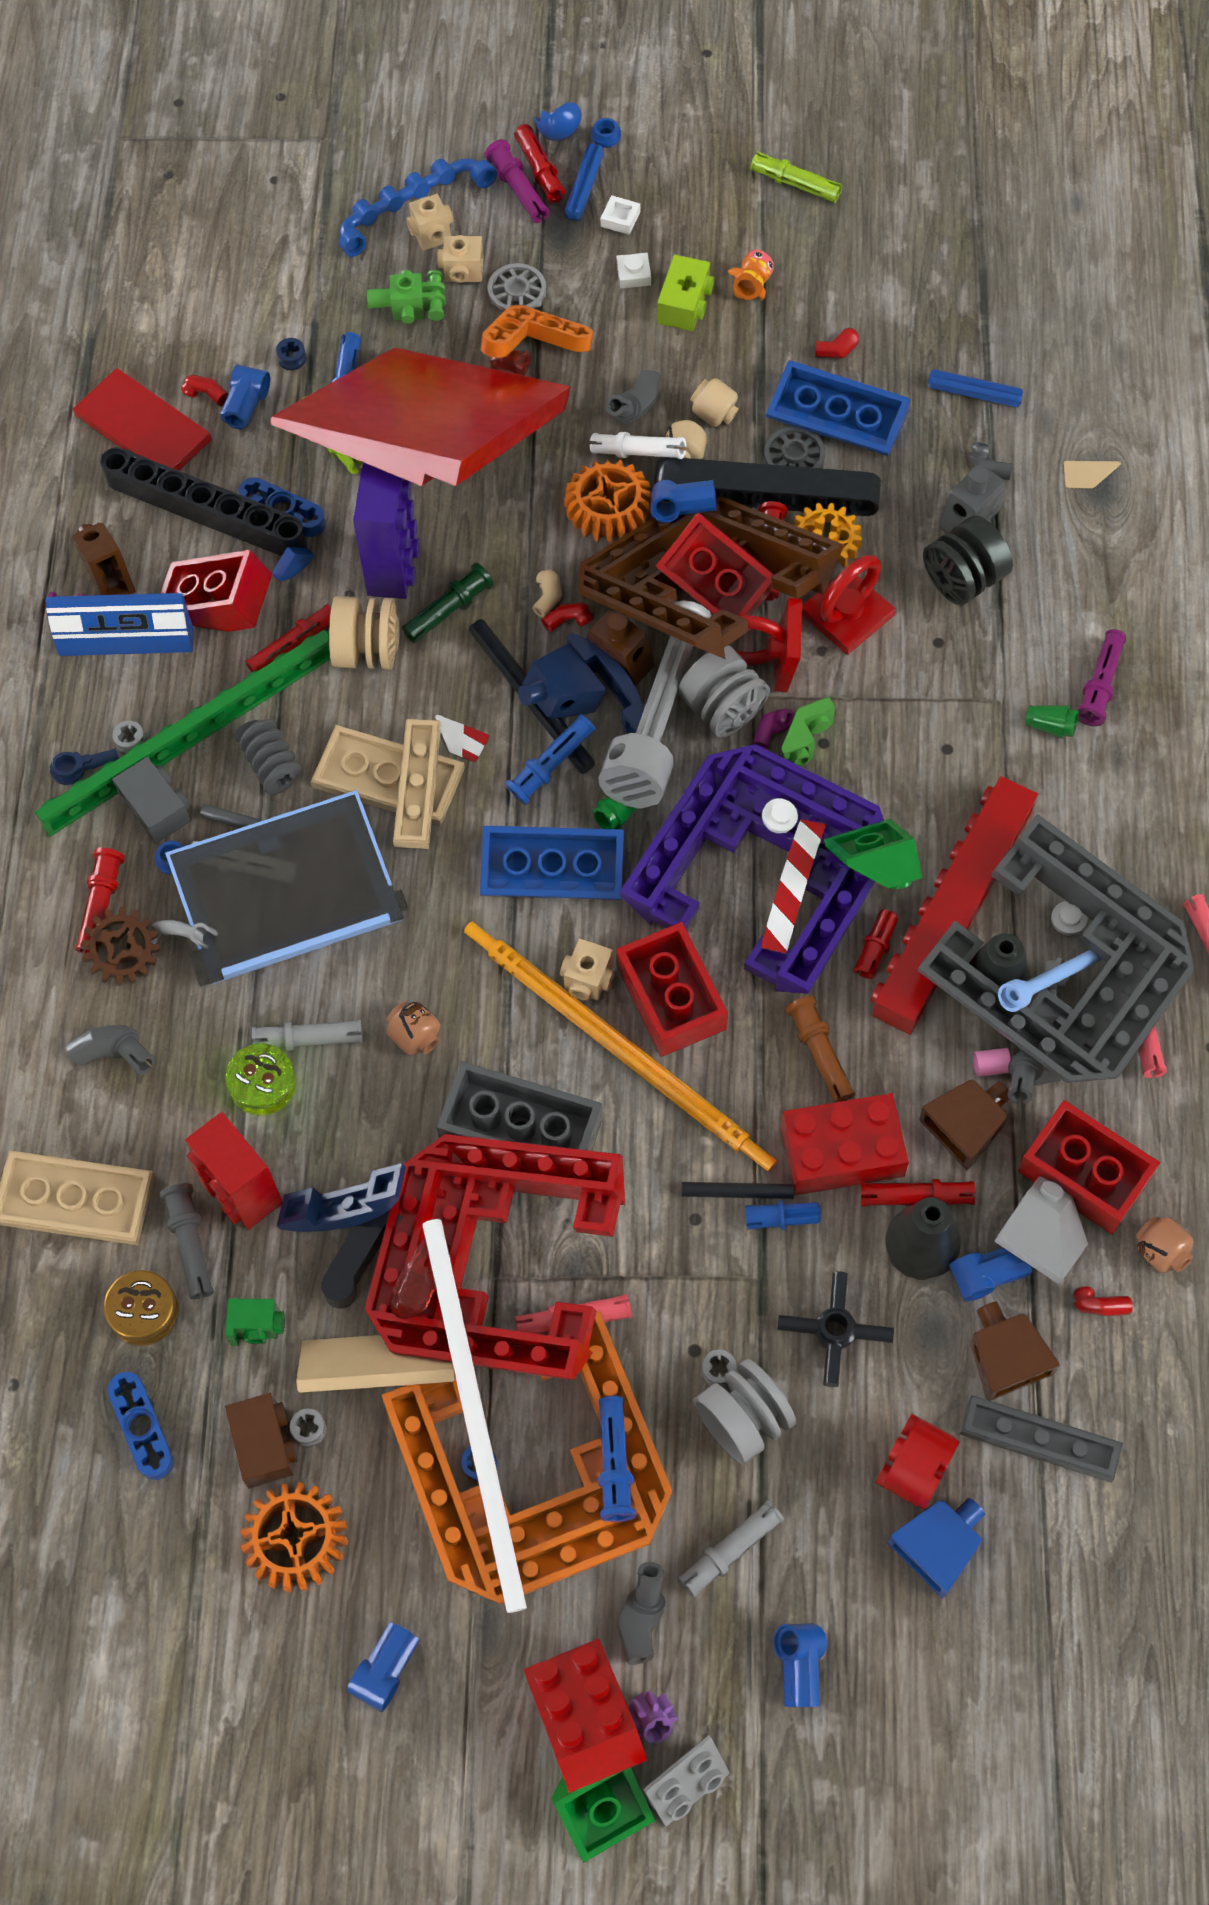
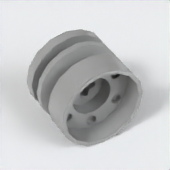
M730 645L724 647L726 659L708 652L696 661L683 676L677 693L694 713H701L702 721L707 726H710L709 728L717 737H727L734 734L749 723L762 709L770 693V688L765 681L759 679L754 670L746 669V662Z
M745 1358L737 1364L739 1374L734 1370H729L725 1374L730 1393L719 1384L713 1383L693 1398V1404L707 1429L721 1447L740 1465L747 1464L764 1450V1443L759 1430L772 1440H777L781 1437L780 1427L784 1430H790L796 1425L794 1412L780 1387L763 1369L749 1358Z

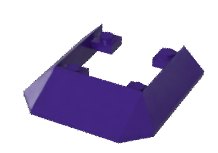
M756 744L708 755L620 890V896L650 926L655 922L668 928L682 922L685 928H687L699 910V902L675 890V887L706 839L735 853L747 832H750L789 852L800 819L826 824L805 887L806 891L822 898L821 903L792 950L788 949L787 953L763 949L761 948L764 937L762 935L744 963L745 970L775 985L776 992L809 994L876 883L874 880L844 864L825 846L824 839L884 821L878 805ZM773 799H785L791 802L797 810V822L786 833L771 832L762 820V812L765 805Z

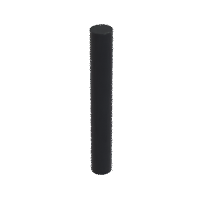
M682 1182V1197L794 1199V1184Z

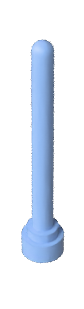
M1088 950L1028 981L1013 979L999 988V1001L1006 1010L1016 1012L1030 1003L1033 994L1103 959L1093 951Z

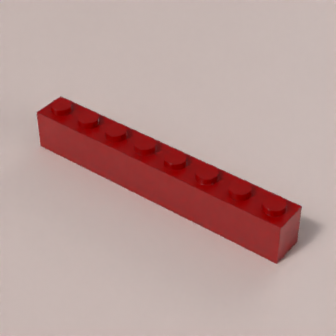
M1002 776L999 777L995 787L988 785L980 801V804L983 805L980 814L973 812L965 827V832L968 833L965 841L958 840L950 854L949 859L953 860L948 870L942 868L937 876L934 887L938 889L933 898L926 896L918 912V915L922 916L917 926L911 924L902 941L906 945L901 955L898 953L893 955L886 970L890 976L885 984L879 982L870 998V1001L875 1003L872 1013L873 1017L909 1035L912 1034L937 988L936 984L917 971L918 967L954 921L967 930L970 928L996 880L991 876V873L1019 838L1034 810L1039 793Z

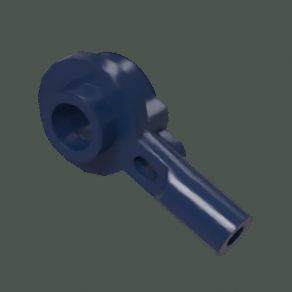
M116 748L83 756L78 752H61L53 758L50 765V774L58 784L72 785L83 777L85 771L104 766L110 761H116L119 757Z

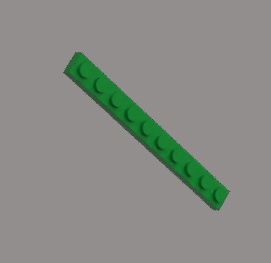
M324 629L316 635L307 637L299 646L288 653L278 655L272 663L261 670L251 672L245 680L234 687L224 689L210 702L192 709L183 719L175 724L165 726L157 735L146 742L136 744L124 756L116 761L106 763L100 771L89 778L77 781L65 793L44 802L41 808L34 811L44 831L51 837L116 796L118 792L112 778L144 758L148 757L155 767L165 765L330 661L329 634Z

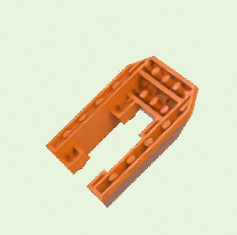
M600 1310L596 1312L589 1344V1350L593 1354L579 1373L600 1426L599 1399L607 1396H620L624 1399L627 1470L634 1476V1484L630 1486L631 1507L636 1510V1518L623 1522H607L600 1519V1511L604 1510L603 1487H600L598 1484L600 1473L604 1472L601 1437L570 1449V1454L583 1487L513 1515L509 1514L503 1498L524 1595L650 1545L672 1494V1488ZM456 1376L453 1382L405 1385L382 1394L384 1405L448 1582L497 1604L505 1603L480 1487L478 1485L459 1493L434 1426L437 1422L463 1413ZM540 1376L541 1379H542V1381H545V1380H548V1379H550V1378H553V1377Z

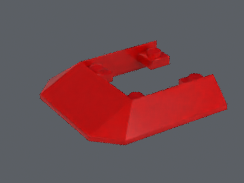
M444 1134L403 1164L406 1166L400 1199L389 1212L365 1311L391 1353L452 1362L422 1225L429 1220L441 1219L473 1366L574 1380L593 1354L589 1350V1344L597 1311L592 1306L556 1301L548 1335L482 1326L489 1295L484 1291L462 1289L461 1286L477 1220L507 1223L514 1192L579 1200L573 1224L575 1231L578 1233L613 1237L620 1205H625L623 1156L607 1152ZM398 1215L403 1216L396 1227Z

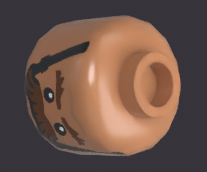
M402 1002L388 1015L387 1034L405 1054L416 1055L420 1052L427 1054L439 1043L437 1036L440 1032L441 1024L422 1003Z
M1155 1216L1140 1228L1136 1235V1238L1139 1240L1137 1243L1138 1253L1159 1273H1167L1173 1269L1178 1273L1185 1269L1193 1259V1256L1190 1254L1194 1246L1192 1236L1171 1217L1160 1219Z

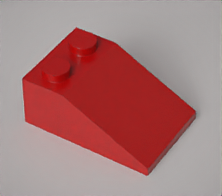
M700 513L696 514L655 566L713 615L724 609L737 616H752L773 590L771 577L775 573Z
M251 550L171 562L160 594L183 593L193 626L226 632L252 629L256 626L272 573Z

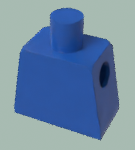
M969 1497L955 1511L945 1501L940 1500L894 1532L887 1544L943 1599L983 1541L972 1528L985 1516V1512Z

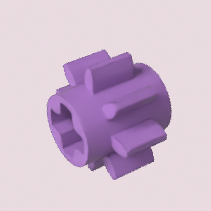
M651 1691L640 1693L631 1700L629 1711L638 1730L640 1740L645 1738L647 1742L653 1745L664 1741L671 1735L672 1723L678 1721V1717L665 1693L657 1698Z

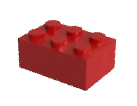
M682 922L616 949V967L660 1057L727 1030L728 1012Z
M893 1093L783 1111L781 1130L794 1184L795 1196L861 1185V1183H873L905 1177L909 1160Z
M1063 1100L1023 1156L1017 1172L1034 1183L1039 1176L1057 1183L1065 1192L1073 1196L1077 1211L1113 1235L1153 1177L1161 1162L1066 1100Z
M222 1111L185 1139L191 1151L186 1157L194 1166L193 1170L200 1178L199 1182L212 1198L214 1196L222 1205L221 1209L234 1225L240 1221L248 1231L282 1205L283 1201L268 1166Z
M599 1638L523 1669L569 1793L647 1761L638 1730Z

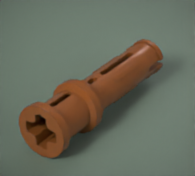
M809 995L793 1001L786 1007L785 1011L788 1016L793 1017L800 1032L798 1034L799 1041L804 1045H808L830 1092L833 1103L847 1101L846 1096L852 1099L855 1096V1092L852 1090L828 1038L830 1028L828 1023L822 1021L815 1006L817 1004L815 996Z

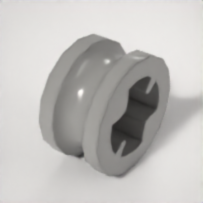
M123 721L113 730L112 737L117 750L124 755L136 744L146 742L144 732L137 722ZM130 733L132 737L134 736L135 740L128 743L124 736Z
M713 1350L703 1360V1378L709 1385L717 1383L721 1387H726L728 1384L725 1377H721L720 1373L718 1377L711 1375L713 1367L711 1363L716 1360L718 1364H720V1360L726 1362L727 1373L729 1370L736 1371V1360L732 1354L725 1350Z
M301 1409L294 1414L290 1421V1432L295 1441L301 1446H316L322 1442L326 1435V1423L321 1414L314 1409ZM307 1419H314L313 1423L318 1430L313 1435L309 1432V1437H303V1432L299 1427L300 1423L304 1421L307 1424Z

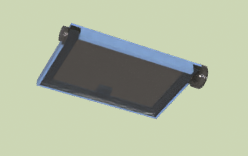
M357 790L165 853L190 925L194 926L197 923H204L217 931V936L210 932L203 936V943L209 946L207 949L197 944L199 950L189 953L200 987L208 984L212 985L404 920L402 911L408 910L403 891H394Z

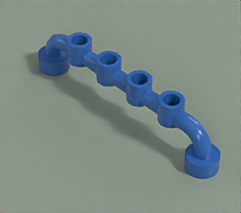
M467 158L448 164L446 160L438 159L431 166V174L424 178L418 172H413L405 179L406 187L398 191L393 186L384 187L379 193V201L370 205L365 199L358 200L352 208L354 214L346 218L340 226L339 246L346 255L350 257L357 256L366 247V238L356 229L357 226L361 224L365 226L372 225L378 215L388 210L390 212H397L402 208L405 201L413 197L418 199L424 198L429 193L430 188L440 183L448 185L454 181L457 174L464 171H470V178L479 188H487L496 180L497 170L487 160L477 161Z

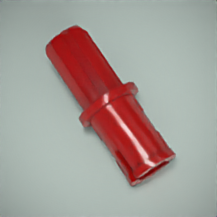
M887 909L879 911L869 936H864L863 938L864 947L853 968L854 973H859V976L866 979L875 978L884 953L890 950L888 943L898 922L895 912Z

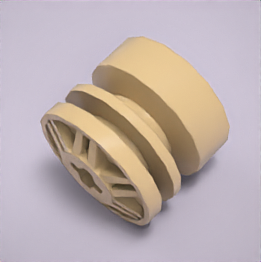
M335 596L331 607L329 648L332 666L334 668L356 669L361 654H365L369 669L376 668L379 655L381 668L383 670H392L399 646V619L396 614L395 600L393 598H384L380 613L377 598L371 597L366 613H363L358 597Z

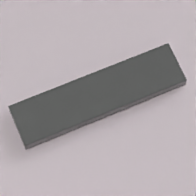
M973 1395L969 1398L960 1435L1111 1483L1115 1478L1123 1442Z

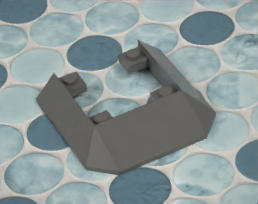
M1037 814L991 873V876L1018 896L1023 893L1035 877L1068 903L1077 906L1084 915L1092 920L1078 941L1104 959L1106 963L1075 1005L1071 1008L1045 988L1039 991L1028 1007H1024L1016 1012L1006 1010L998 998L1000 987L969 964L984 942L956 921L953 922L917 971L1064 1082L1073 1083L1116 1079L1195 970L1185 925L1182 920Z

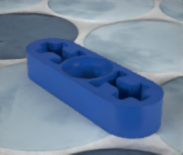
M248 478L240 484L238 489L239 495L265 504V500L266 505L272 508L279 502L289 503L291 507L285 513L293 515L301 521L305 536H317L325 529L324 512L319 505L260 478ZM304 518L310 521H308V523H305Z
M131 1372L119 1373L111 1379L108 1385V1395L136 1466L146 1478L151 1480L162 1479L171 1472L174 1465V1457L145 1385L136 1374ZM128 1383L131 1387H137L131 1391L137 1407L130 1408L127 1400L122 1395L118 1396L123 1391V1384ZM138 1416H147L151 1419L150 1430L141 1436L133 1435L130 1430L132 1421ZM149 1443L152 1444L154 1451L159 1456L164 1455V1458L159 1460L160 1467L155 1470L151 1465L145 1466L150 1461V1456L144 1445Z

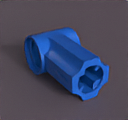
M238 364L234 367L230 379V393L220 413L222 421L235 429L241 430L243 427H248L259 399L264 400L269 392L271 377L268 371Z
M662 480L657 482L652 488L651 513L660 522L668 523L674 521L679 515L717 510L716 491L713 480L684 484ZM668 499V500H671L672 502H670V503H662V502H660V500Z
M1005 1248L981 1255L979 1252L971 1253L958 1258L949 1265L965 1302L980 1299L992 1293L996 1287L1030 1276L1032 1273V1268L1029 1264Z
M390 1621L368 1660L364 1659L357 1667L348 1684L347 1692L378 1711L383 1712L396 1693L400 1684L399 1677L418 1646L420 1639L408 1630Z
M814 1623L781 1625L775 1631L773 1647L777 1657L783 1661L784 1706H820L818 1660L824 1655L827 1648L826 1634L818 1624Z

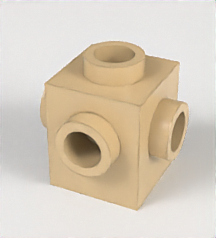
M438 193L409 203L410 217L406 218L410 234L416 236L422 251L444 244V236H451L450 224L453 223V216L449 205H443Z
M444 236L443 249H438L437 263L438 269L444 270L445 282H482L484 261L482 236Z
M579 938L572 956L566 955L561 966L560 975L564 976L565 990L580 1000H588L590 998L599 1001L602 991H609L614 979L615 971L611 970L613 966V949Z

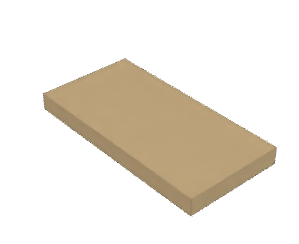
M335 725L312 777L311 786L312 788L338 796L357 790L362 803L396 813L403 744ZM438 755L432 824L442 825L465 769L464 762Z
M9 1150L0 1182V1225L138 1245L155 1174L149 1170Z
M380 1335L303 1340L296 1381L298 1392L304 1393L455 1381V1372L452 1362L393 1354L389 1351Z

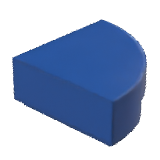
M287 547L274 568L272 575L279 581L288 580L300 573L315 555L308 548Z

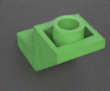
M830 697L798 708L782 745L780 757L800 767L806 765L814 758L816 742L811 733H821L833 725L835 706Z

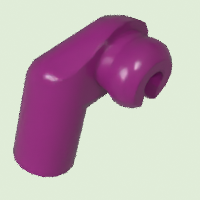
M784 708L763 715L759 721L752 745L756 744L768 750L772 736L788 730L793 722L795 713L791 709Z

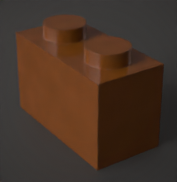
M270 1392L226 1405L225 1408L242 1480L248 1489L294 1476L291 1463L298 1462L292 1439L285 1440L282 1426L288 1425V1419L283 1402L276 1404Z

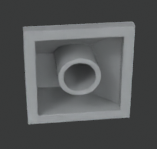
M1039 1176L1027 1191L994 1241L1059 1285L1088 1246L1073 1196L1065 1192L1057 1183L1048 1181L1042 1176Z

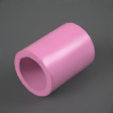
M1008 1048L975 1051L973 1053V1063L976 1076L982 1077L1010 1073L1008 1065L1011 1057Z

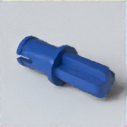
M779 1200V1204L745 1205L747 1230L767 1227H781V1230H785L787 1225L817 1224L821 1221L820 1205L817 1202L783 1204V1200Z

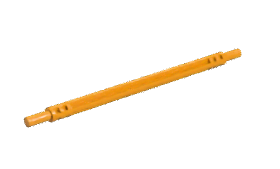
M473 921L465 927L464 933L487 950L488 956L724 1143L737 1153L742 1151L767 1172L774 1168L777 1160L750 1139L751 1135L577 998L570 995L568 991L503 940L497 941Z

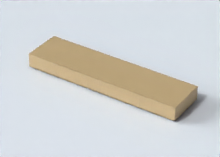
M406 719L393 837L394 847L429 849L441 734L440 720Z

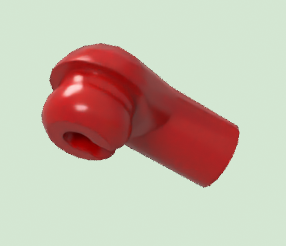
M846 328L832 342L816 341L815 357L845 358L858 345L859 335L857 331L853 328Z
M193 374L184 379L185 383L181 386V391L186 396L195 398L198 391L206 393L218 406L225 404L229 393L214 379Z
M1089 1286L1080 1287L1074 1291V1298L1076 1299L1074 1305L1081 1313L1100 1316H1122L1132 1313L1133 1303L1129 1296L1095 1297L1094 1289Z

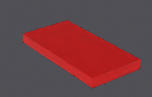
M118 368L73 408L75 416L120 448L178 471L212 440L210 432Z

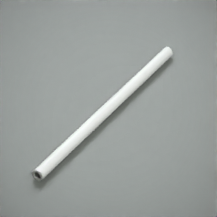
M441 1219L429 1220L422 1225L507 1613L518 1612L527 1609L443 1225Z

